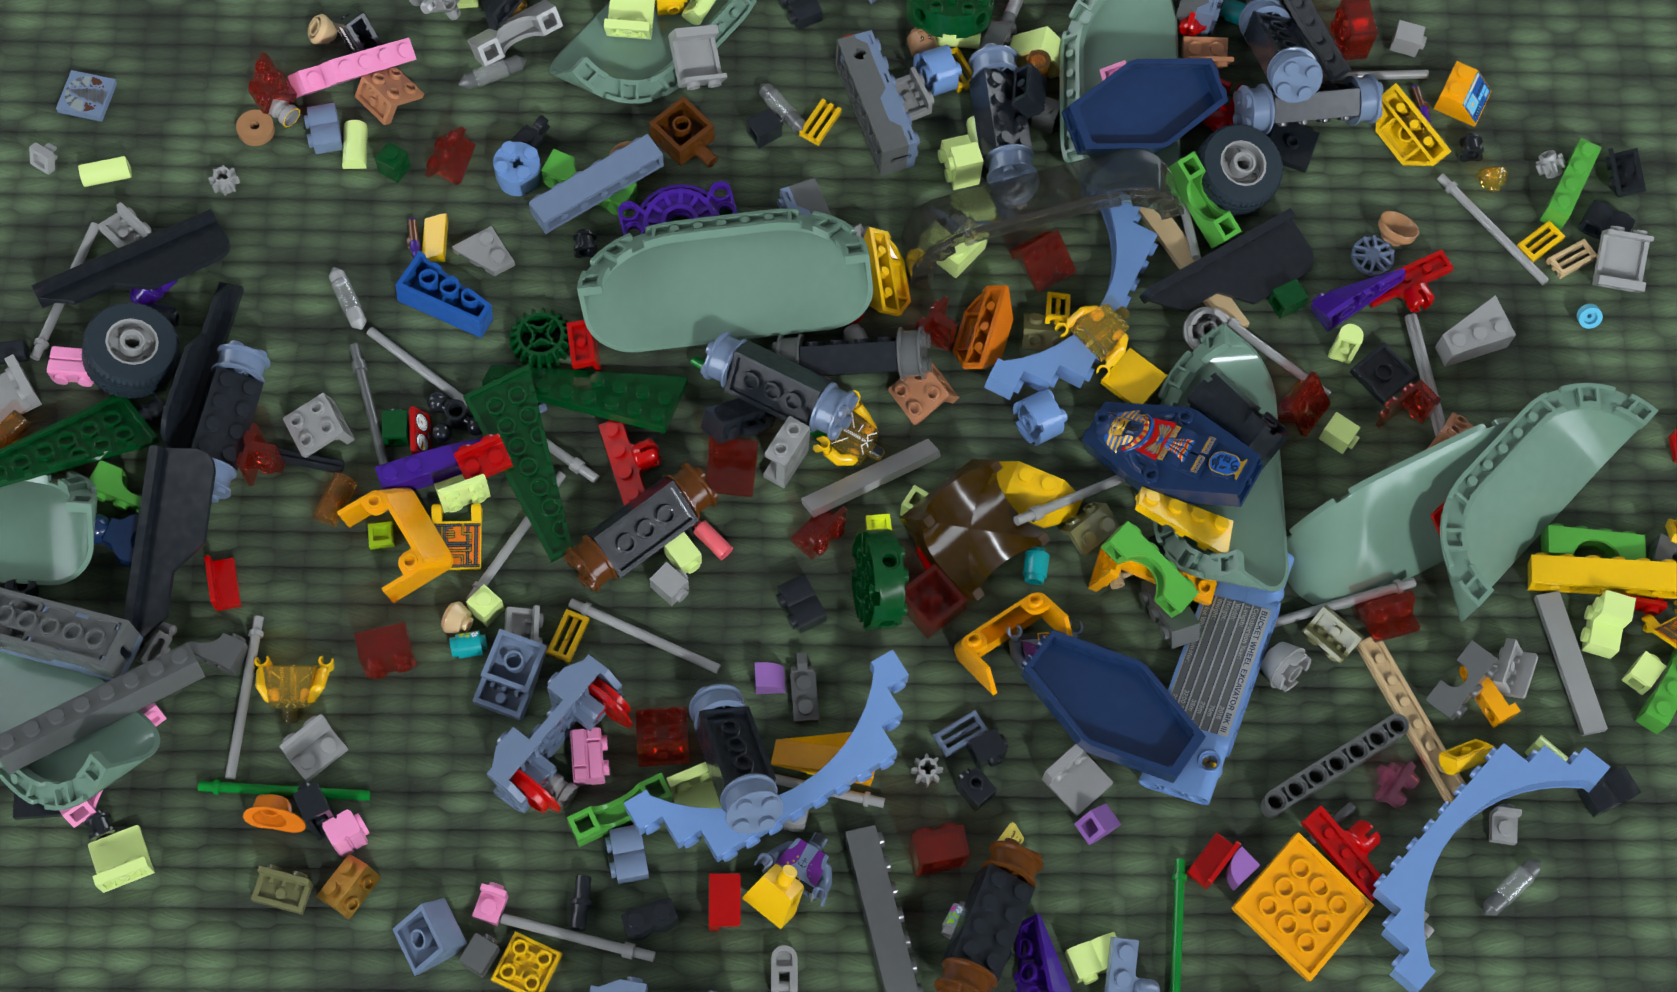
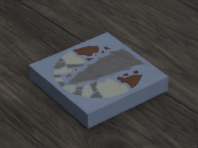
M71 70L56 110L58 113L102 122L117 82L112 78Z

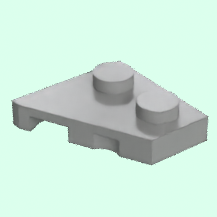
M492 226L452 246L454 254L466 257L470 260V263L484 268L486 272L493 276L515 266L513 258Z

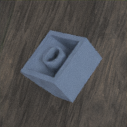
M445 898L422 903L392 929L414 976L448 960L467 945Z

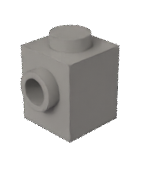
M1399 20L1393 33L1389 50L1416 57L1418 50H1423L1427 37L1424 36L1425 27Z
M666 562L650 578V588L673 606L677 601H683L688 595V576L681 569L678 568L676 570Z

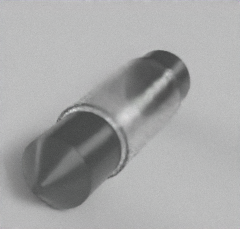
M515 55L507 59L498 60L487 66L479 67L472 70V72L464 74L459 82V86L470 90L506 78L510 74L523 70L527 60L519 55Z
M760 84L759 94L775 114H779L783 123H786L793 132L802 131L805 121L791 103L772 84Z
M1539 859L1526 860L1521 866H1518L1483 902L1484 914L1497 916L1506 906H1509L1540 874L1541 861Z

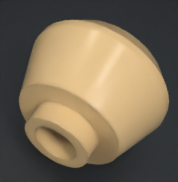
M324 14L315 16L308 27L310 41L313 44H328L335 40L337 30L333 22Z
M460 601L451 603L442 617L441 627L443 631L448 634L468 632L473 624L472 613Z

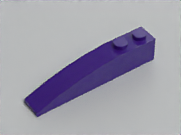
M481 438L442 446L376 466L375 469L382 490L408 487L414 491L461 475L462 472L453 453L457 452L463 445H473L480 442Z

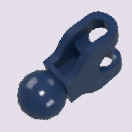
M96 513L94 544L100 545L104 543L106 548L114 551L118 561L123 566L129 568L132 565L139 514L130 515L121 520L114 518L110 520L105 515Z

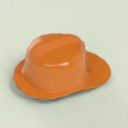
M258 795L253 807L248 808L243 814L245 822L258 828L298 833L305 830L306 827L304 820L292 813V806L288 799L279 795Z

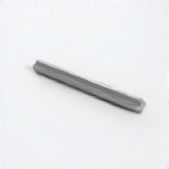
M1416 313L1405 316V322L1435 436H1437L1446 422Z

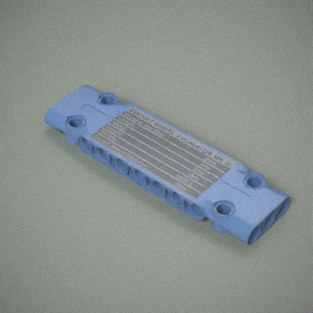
M1288 553V563H1289L1288 576H1289V574H1290V571H1291V568H1292V565H1293V562H1294V559H1295V558H1294L1291 554H1289V553ZM1217 581L1212 603L1210 605L1199 603L1195 616L1200 623V640L1184 645L1168 691L1206 737L1174 783L1142 772L1139 783L1142 786L1198 804L1209 805L1217 780L1223 773L1225 757H1229L1255 685L1279 615L1280 601L1284 597L1285 586L1278 591L1272 592ZM1209 762H1214L1217 764L1212 769H1207L1204 767L1205 764Z

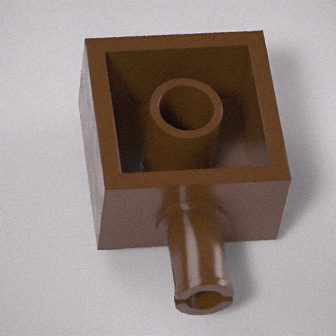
M684 96L649 122L650 137L679 166H682L695 155L707 168L712 167L717 162L718 156L707 147L715 140L714 125Z

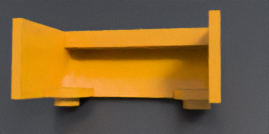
M408 487L371 491L337 511L340 518L349 528L370 515H381L387 510L391 513L411 547L398 560V566L403 575L381 588L393 603L448 571L454 562L452 553L418 496Z
M1039 592L1032 593L958 641L954 646L956 658L992 695H995L997 690L990 666L980 657L1011 638L1006 634L1005 627L1008 625L1011 630L1010 633L1014 634L1017 631L1016 623L1023 630L1042 618L1055 631L1073 637L1068 615L1045 594Z

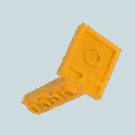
M1100 547L1088 589L1097 592L1103 587H1107L1110 582L1117 580L1121 570L1156 584L1152 573L1144 565L1131 561L1118 565ZM1177 568L1184 577L1194 583L1195 588L1199 591V594L1193 601L1203 605H1210L1217 581L1197 578Z

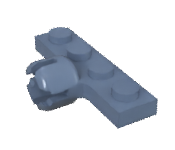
M1120 937L1110 938L1104 992H1160L1159 984L1155 980L1136 977L1139 940Z

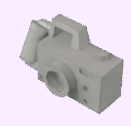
M166 622L161 623L156 631H153L145 641V646L135 661L142 665L169 652L170 648L168 645L173 639L172 636L176 634L177 627Z

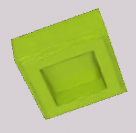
M393 521L368 524L370 550L395 547Z

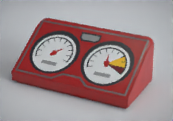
M412 406L409 408L410 451L414 455L432 449L431 416Z

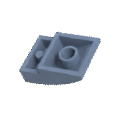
M499 629L480 675L482 678L472 702L477 706L522 722L542 668L547 645Z

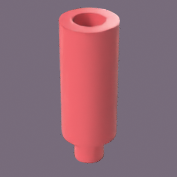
M699 520L692 525L695 529L693 533L720 560L725 559L732 552L733 547L707 521L701 522Z

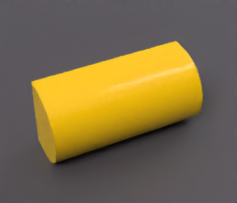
M1473 739L1439 753L1440 766L1448 775L1458 774L1487 762L1484 758L1494 746L1481 740Z

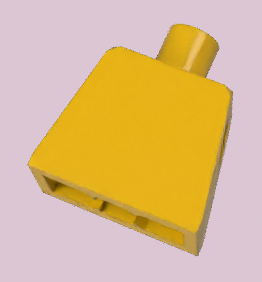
M775 864L742 899L778 928L782 929L795 915L804 886L795 878L797 876L795 867L784 865L782 868Z

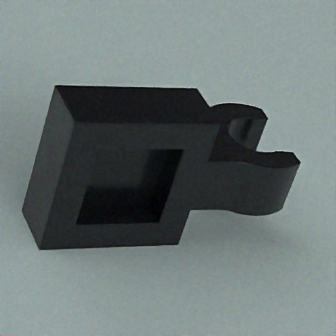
M540 115L532 128L526 124L511 139V142H523L537 149L544 142L541 135L550 128L547 124L549 120Z

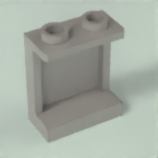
M717 24L675 28L668 35L679 88L687 87V90H695L703 85H708V88H715L721 86V83L728 78L727 73H722L715 41V36L719 34Z
M1610 226V229L1603 230L1592 285L1634 293L1645 292L1646 282L1642 281L1649 244L1654 241V236H1648V232L1643 230H1633V233L1625 232V228L1620 226Z
M791 416L787 418L765 452V457L772 461L763 473L764 478L782 488L786 487L809 451V426Z

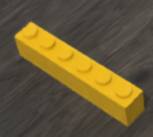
M1540 552L1535 555L1531 554L1527 563L1528 591H1560L1562 593L1602 595L1606 590L1638 597L1677 599V562L1672 559L1651 561L1648 558L1625 560L1624 557L1605 559L1596 555L1575 557L1572 554L1550 556L1548 553Z

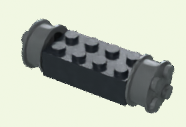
M919 326L918 330L904 331L902 327H899L897 341L896 338L879 337L878 342H873V339L862 338L854 339V344H849V341L831 340L830 345H826V342L821 341L807 342L805 335L802 333L796 338H785L784 335H779L777 342L772 344L774 353L821 376L899 372L901 380L904 381L910 376H921L922 379H926L927 372H932L931 358H928L927 348L931 347L930 334H926L923 326Z

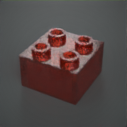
M1341 0L1339 7L1336 8V14L1334 19L1331 20L1330 29L1331 33L1335 35V43L1345 60L1367 59L1378 32L1370 0Z
M936 563L905 586L907 616L927 639L966 608L968 599Z
M405 622L354 634L359 660L367 678L378 679L385 677L387 673L395 671L403 673L417 666L412 638Z
M947 823L942 825L941 829L931 830L930 827L920 828L912 834L909 843L915 876L965 867L970 856L963 824L956 826V823Z

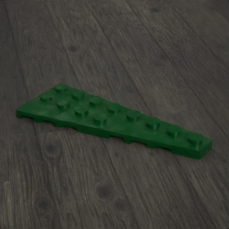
M525 365L463 395V398L483 436L489 434L500 435L513 464V467L502 472L552 563L566 554L565 549L567 547L572 549L573 546L530 368L528 365Z
M491 365L482 381V386L521 367ZM530 368L537 402L661 433H666L688 385V378L683 376Z
M113 395L0 449V487L159 443L158 436L127 397L121 398L120 396Z

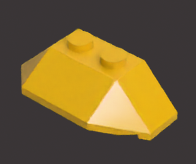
M1397 83L1382 94L1383 114L1376 121L1375 131L1403 166H1434L1452 152L1442 137Z
M869 227L864 236L869 252L873 282V295L869 306L880 313L900 316L911 302L904 259L896 245L890 240L891 236L888 231Z
M999 461L1003 467L997 472L999 486L1018 514L1027 512L1028 508L1035 505L1042 506L1076 492L1064 479L1020 461ZM1083 499L1050 512L1040 520L1029 522L1042 528L1064 523L1069 518L1077 515Z

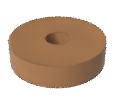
M250 110L239 117L236 123V130L242 142L250 146H260L272 139L275 133V126L271 116L265 111Z

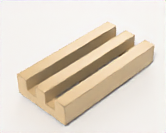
M1584 238L1552 255L1546 260V263L1552 265V271H1556L1558 279H1561L1596 260L1597 254ZM1581 247L1585 248L1581 252L1569 257L1568 259L1560 263L1557 262V260L1576 251L1577 249ZM1589 254V256H1587L1586 258H1584V259H1582V260H1580V261L1574 263L1573 265H1571V266H1569V267H1567V268H1565V269H1562V268L1565 267L1566 265H1568V264H1570V263H1572V262L1578 260L1579 258H1581V257H1583V256Z

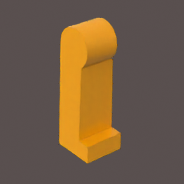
M1461 665L1459 674L1465 683L1468 678V672ZM1488 677L1482 683L1484 688L1475 698V701L1491 726L1495 728L1514 718L1521 710L1516 703L1508 705L1493 681Z

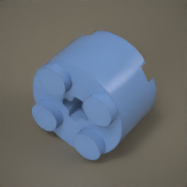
M949 45L939 46L914 56L913 67L917 68L918 73L923 75L924 86L927 91H931L933 96L958 87V76L962 75V69L960 64L955 62Z
M507 141L496 152L493 159L496 181L503 192L512 196L526 195L525 193L531 190L533 192L538 188L542 180L540 158L534 147L523 142Z
M1041 390L1016 402L1013 406V415L1018 414L1019 421L1016 422L1017 428L1028 443L1035 442L1034 446H1038L1063 433L1064 422L1068 420L1067 414L1063 408H1059L1051 390Z

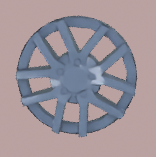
M1376 235L1372 237L1364 236L1354 244L1351 251V260L1354 266L1363 274L1379 276L1387 273L1393 266L1395 251L1391 248L1389 242L1376 237ZM1386 248L1388 251L1382 252L1381 250ZM1357 259H1359V260H1364V261H1363V263L1360 265V264L1358 263ZM1365 264L1371 266L1369 270L1363 268ZM1374 266H1376L1380 271H1373Z

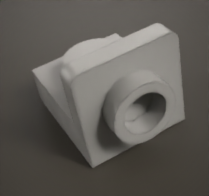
M1500 804L1489 813V842L1507 845L1517 844L1518 818L1522 815V810L1515 809L1511 804Z

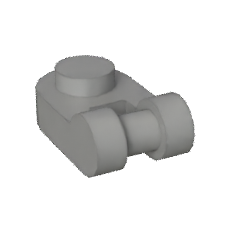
M779 946L772 953L771 992H798L797 953L790 946ZM779 973H789V981H779Z

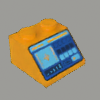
M1456 61L1433 109L1475 127L1491 94V89L1477 69Z

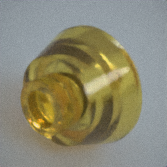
M1505 166L1482 168L1478 170L1476 177L1481 187L1486 188L1487 191L1501 190L1500 186L1505 185L1508 170Z

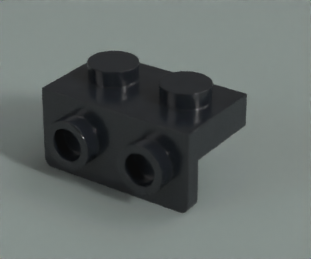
M1609 148V157H1605L1608 171H1613V176L1609 177L1611 189L1617 190L1618 198L1645 192L1646 186L1638 148L1614 153L1613 148Z

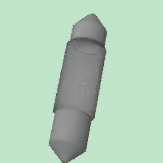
M332 267L329 279L342 311L347 316L352 328L362 330L367 319L353 286L343 270Z

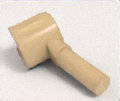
M1125 571L1120 572L1117 580L1110 582L1111 589L1123 587L1125 585L1124 579L1133 574Z

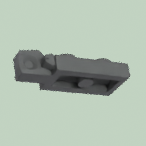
M806 652L796 653L797 667H791L790 673L794 723L819 722L814 666H807Z

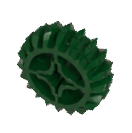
M542 307L539 313L532 309L531 315L524 312L523 319L516 318V325H512V333L509 334L510 349L514 351V357L516 359L519 358L522 365L527 363L529 368L537 365L538 369H542V366L546 365L547 368L551 369L552 363L559 366V359H567L570 347L566 323L569 322L567 319L563 320L561 313L555 316L553 309L546 313ZM555 331L561 336L557 344L553 339ZM526 334L530 339L527 347L522 343Z

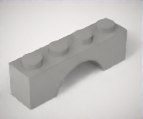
M542 0L508 18L497 31L489 28L467 41L475 59L487 67L504 58L507 49L514 43L532 36H545L559 29L563 24L556 6L547 0Z

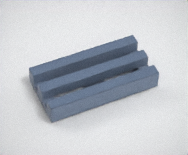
M976 710L936 732L932 735V738L937 742V746L943 751L945 758L967 746L969 740L989 730ZM973 718L976 722L943 741L941 737ZM978 727L981 728L980 730L963 739L962 741L956 743L950 748H947V745L951 744L952 742L956 741L957 739L961 738L967 733L973 731Z

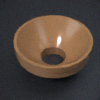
M1385 211L1379 218L1378 227L1381 237L1393 246L1410 244L1419 235L1418 226L1401 213Z

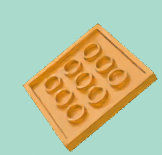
M1298 832L1291 837L1231 909L1300 976L1309 982L1342 945L1374 904Z

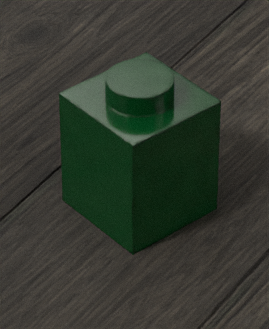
M389 141L375 158L379 173L399 183L411 167L408 152Z
M1297 279L1273 289L1268 302L1279 319L1302 309L1308 299V294L1305 287L1300 285Z
M392 408L389 411H382V440L385 447L410 446V424L407 410Z

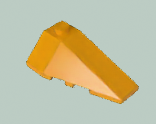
M852 732L776 739L771 765L816 774L834 758L845 745ZM875 771L872 772L873 776L863 783H859V781H857L855 783L870 786L873 781Z

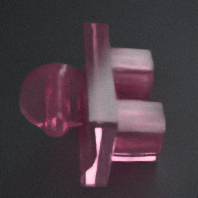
M1411 761L1407 764L1400 762L1394 764L1391 762L1388 767L1380 765L1376 773L1380 777L1377 783L1381 788L1374 798L1378 802H1387L1394 808L1403 807L1407 801V796L1400 791L1401 788L1404 786L1411 790L1420 782V778L1414 772L1416 765Z

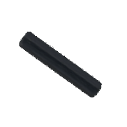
M275 447L272 453L273 460L277 462L341 474L345 467L342 459L311 454L304 458L300 451Z

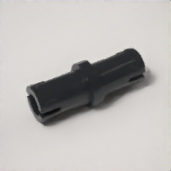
M587 875L576 876L574 898L570 902V905L573 906L570 926L572 930H586L588 908L591 907L592 903L589 900L591 877Z

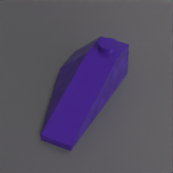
M1403 268L1331 290L1326 294L1321 293L1312 300L1311 312L1324 329L1329 332L1405 279L1406 271Z
M1037 913L1023 920L1016 940V956L1019 957L1018 972L1014 973V981L1017 982V992H1072L1041 915Z

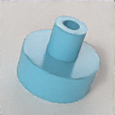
M1585 304L1577 312V319L1580 325L1588 329L1598 326L1603 318L1602 312L1595 304Z

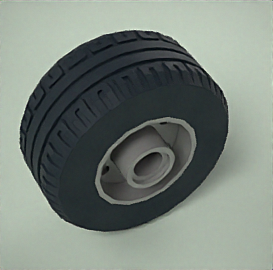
M1242 124L1223 126L1215 130L1195 152L1206 170L1202 177L1203 191L1207 194L1209 200L1219 208L1230 211L1233 216H1243L1255 212L1276 193L1281 184L1283 163L1277 147L1266 134L1251 126Z
M132 302L108 306L89 321L85 330L82 343L84 369L95 385H98L100 389L109 392L111 395L114 394V396L127 397L129 399L147 397L149 394L152 395L154 392H158L159 389L164 388L168 381L171 380V377H173L180 348L178 335L174 326L167 320V317L150 306L147 307V305Z

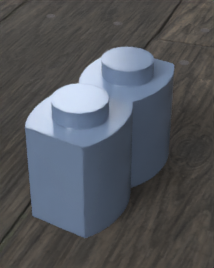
M335 103L307 107L308 115H304L306 129L310 128L311 134H307L309 147H314L316 154L343 150Z
M635 825L610 829V837L605 838L607 852H613L614 862L609 863L612 878L617 877L618 884L649 879L642 835L639 834Z

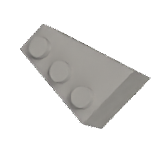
M1495 295L1444 333L1436 344L1435 349L1444 367L1507 348L1516 334Z

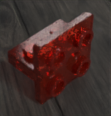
M261 52L260 58L255 63V73L253 79L249 82L248 91L262 113L268 114L273 99L295 102L297 93L283 72L276 68L268 54Z
M461 126L437 138L434 143V153L426 163L428 168L425 175L427 177L439 174L455 185L462 182L476 144L463 137L466 128Z
M944 295L940 301L936 300L932 304L929 315L926 318L922 317L915 329L918 330L919 326H923L926 334H930L931 342L936 347L949 351L954 343L957 323L946 316L949 298Z
M1310 372L1305 380L1299 379L1277 407L1278 420L1296 424L1300 435L1305 437L1331 404L1316 372Z
M252 423L250 431L247 430L244 436V451L239 454L237 466L240 468L242 476L249 486H254L259 469L267 474H274V472L283 473L285 466L277 446L266 444L258 424Z
M1412 590L1399 594L1392 593L1355 604L1356 611L1375 643L1420 630V625L1413 614L1416 597Z

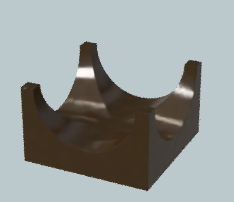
M971 459L899 518L952 597L978 601L985 595L981 590V585L997 567L1024 550L1036 546H1044L1050 541L1046 532L1036 529L1028 522L1019 526L1014 523L1013 518L1019 514L1009 503L999 486L997 472L1003 467L998 460Z

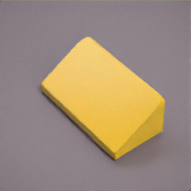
M445 213L425 218L422 253L431 262H445L449 222Z

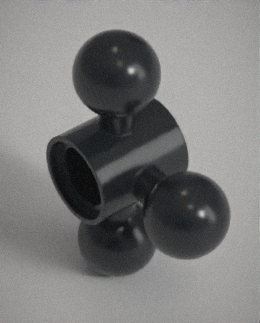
M438 392L432 393L428 397V407L435 412L443 410L447 419L445 423H439L433 428V437L437 441H448L452 436L451 428L460 429L466 425L470 434L474 436L482 434L474 417L468 416L467 408L463 401L453 399L447 402L445 396ZM454 412H462V414L457 417L451 416Z

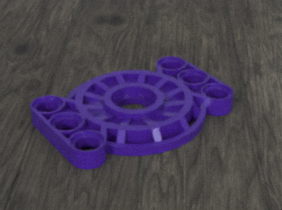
M718 181L711 186L709 192L696 186L684 184L661 188L649 195L641 207L632 201L623 202L618 208V215L624 236L632 229H637L641 232L640 234L645 233V227L670 222L677 216L695 219L719 216L720 211L723 209L731 210L732 214H736L737 210L729 184ZM718 189L727 191V195L722 198L716 197L714 193ZM626 209H633L636 213L633 217L627 218L623 216V212Z

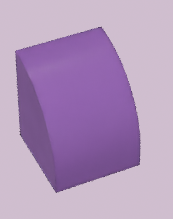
M768 662L755 663L756 694L786 693L785 669L782 665Z
M1107 803L1090 810L1075 823V826L1088 845L1100 840L1121 825Z
M1243 847L1239 848L1231 857L1226 867L1227 882L1233 891L1260 866Z

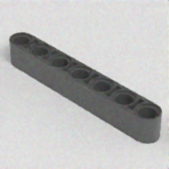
M1393 714L1273 788L1263 797L1259 804L1261 813L1268 818L1278 817L1396 743L1408 731V719L1401 714ZM1390 724L1398 726L1400 732L1393 731ZM1370 736L1376 737L1380 745L1371 742ZM1350 749L1357 750L1360 757H1354L1350 753ZM1329 761L1336 762L1340 770L1333 769ZM1309 774L1316 775L1319 778V783L1310 780ZM1289 787H1295L1299 792V796L1292 795ZM1268 799L1275 800L1279 808H1272L1268 803Z

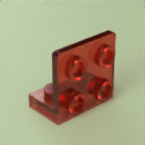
M1047 230L1009 250L1012 259H1022L1037 292L1052 286L1076 272L1059 230Z
M1422 379L1416 384L1411 382L1401 391L1402 395L1398 398L1393 396L1384 404L1385 408L1378 414L1380 419L1376 426L1380 428L1404 408L1408 410L1412 418L1423 424L1429 419L1442 399Z
M710 437L705 480L707 485L712 487L717 494L752 497L758 457V441L733 439L719 444Z
M842 507L836 514L829 510L814 518L812 516L791 537L790 541L811 560L817 555H823L829 548L828 544L834 538L836 540L839 539L845 532L847 509Z
M686 707L636 711L639 767L690 763Z

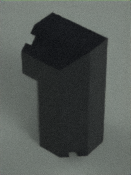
M1213 373L1210 375L1213 380L1210 382L1203 380L1187 399L1190 406L1186 405V407L1199 411L1260 455L1264 468L1290 437L1289 433H1285L1287 431L1286 427L1269 412L1261 414L1259 412L1261 407L1247 397L1223 373Z

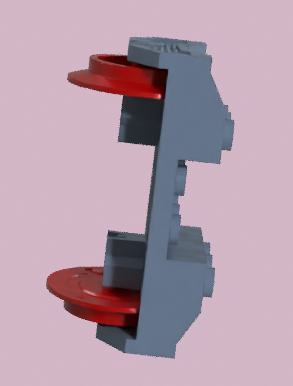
M589 654L584 660L564 667L560 673L555 672L547 683V689L552 707L548 711V718L542 725L537 724L530 733V739L512 727L509 732L505 731L497 740L498 745L495 749L492 768L487 772V775L497 786L493 790L494 794L519 812L525 814L529 806L542 814H545L548 809L557 813L561 811L559 804L544 787L557 772L556 766L549 762V760L570 736L571 730H575L581 724L591 731L605 715L624 727L630 728L632 726V721L628 716L631 708L622 698V684L609 669Z

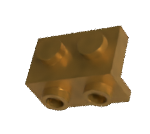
M348 854L316 897L338 911L345 918L350 919L380 881L381 876L369 865Z

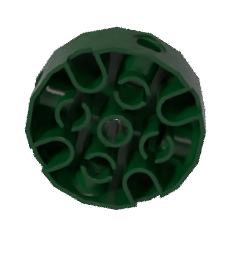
M905 0L907 19L917 29H922L931 36L943 38V34L956 35V39L980 34L990 26L995 0Z
M890 529L860 530L855 535L851 555L856 563V569H851V584L857 618L859 622H863V629L866 631L896 629L902 624V617L907 616L908 611L905 601V583L909 581L908 568L903 565V559L905 558L904 545L899 544L894 531Z

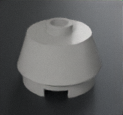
M1198 308L1186 319L1182 330L1183 337L1186 343L1195 350L1202 344L1200 339L1222 324L1227 326L1226 322L1228 321L1221 312L1214 308Z
M1280 642L1265 654L1261 670L1272 688L1282 689L1286 692L1298 683L1295 679L1300 675L1302 669L1307 672L1311 664V658L1306 655L1304 648Z

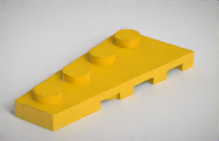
M1141 487L1137 496L1136 511L1162 526L1165 524L1173 528L1175 534L1182 538L1185 535L1198 542L1196 546L1204 551L1208 548L1217 554L1229 552L1233 520Z

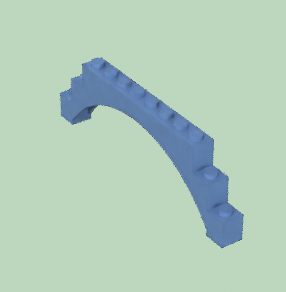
M1090 190L1087 191L1088 194L1093 196L1102 213L1111 246V275L1106 295L1099 306L1101 312L1104 313V325H1102V320L1093 322L1092 318H1090L1079 329L1087 332L1077 331L1066 340L1045 351L1006 361L998 358L984 388L1010 400L1014 392L1017 394L1020 392L1023 384L1037 391H1044L1049 386L1054 388L1058 378L1078 388H1081L1084 380L1090 381L1095 371L1091 366L1093 362L1099 363L1103 355L1101 347L1103 344L1108 345L1105 338L1110 341L1113 335L1110 332V328L1112 326L1117 327L1119 323L1113 316L1121 308L1126 309L1131 299L1128 296L1129 291L1135 292L1140 282V279L1137 278L1138 273L1144 274L1149 264V261L1145 259L1148 255L1152 257L1158 244L1154 243L1158 234L1138 225L1142 216L1138 214L1141 206L1102 197Z
M891 650L871 662L872 686L866 707L856 728L845 745L819 772L799 786L779 795L783 802V812L773 828L751 834L737 833L727 824L726 812L722 808H701L675 804L650 796L648 791L645 790L624 802L625 810L639 834L642 835L645 832L647 835L652 834L661 827V823H664L678 849L683 846L689 848L699 841L698 838L702 836L717 862L721 860L727 862L737 856V851L746 846L749 849L761 841L760 837L765 834L773 835L783 829L784 823L790 820L792 822L800 820L806 815L805 811L808 809L822 807L828 802L827 798L834 794L840 796L850 790L851 784L857 781L863 783L873 776L872 772L877 769L885 770L895 763L894 759H896L897 750L884 730L889 732L897 728L901 724L903 712L890 692L897 693L904 689L909 677L895 652Z
M1505 743L1499 749L1493 747L1484 758L1488 762L1483 767L1478 765L1469 775L1472 780L1467 785L1462 783L1453 793L1456 796L1453 802L1446 801L1438 810L1440 814L1438 819L1434 821L1431 818L1422 828L1424 835L1420 839L1414 837L1406 847L1409 852L1404 857L1399 855L1389 866L1393 870L1388 876L1383 873L1373 884L1376 890L1372 896L1392 912L1382 924L1385 929L1381 936L1401 952L1391 964L1394 969L1390 976L1409 992H1419L1436 972L1430 966L1425 943L1424 909L1428 884L1443 848L1467 821L1491 805L1525 792L1549 788H1583L1589 793L1609 770L1610 766L1586 747L1580 754L1574 751L1567 761H1564L1545 745L1539 752L1534 749L1526 759L1522 758Z

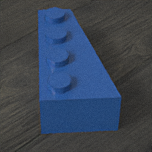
M420 250L395 285L399 302L477 337L482 338L493 321L492 305L470 288H465L453 275L449 276L445 273L441 266L436 262L432 263L428 260L426 255Z

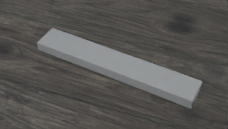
M926 439L801 498L802 504L814 518L940 458V451L929 439Z
M1560 591L1536 595L1534 601L1581 736L1605 732L1608 728Z

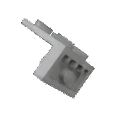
M13 354L4 358L8 368L5 369V373L0 374V425L42 405L23 368Z
M321 393L283 418L297 448L304 458H307L335 439H340L347 445L355 440L335 400L325 393Z
M322 714L309 718L304 723L303 728L296 733L293 732L287 735L279 746L289 762L306 782H309L348 751L346 745L331 729Z
M1077 744L1050 766L1042 778L1045 784L1076 816L1080 815L1113 784V781L1086 754V751Z

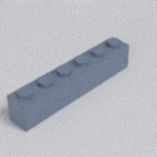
M648 134L638 137L626 147L616 149L605 159L595 161L591 167L584 171L576 172L563 183L555 184L551 190L544 194L536 195L529 202L530 213L544 233L547 234L663 167V154Z

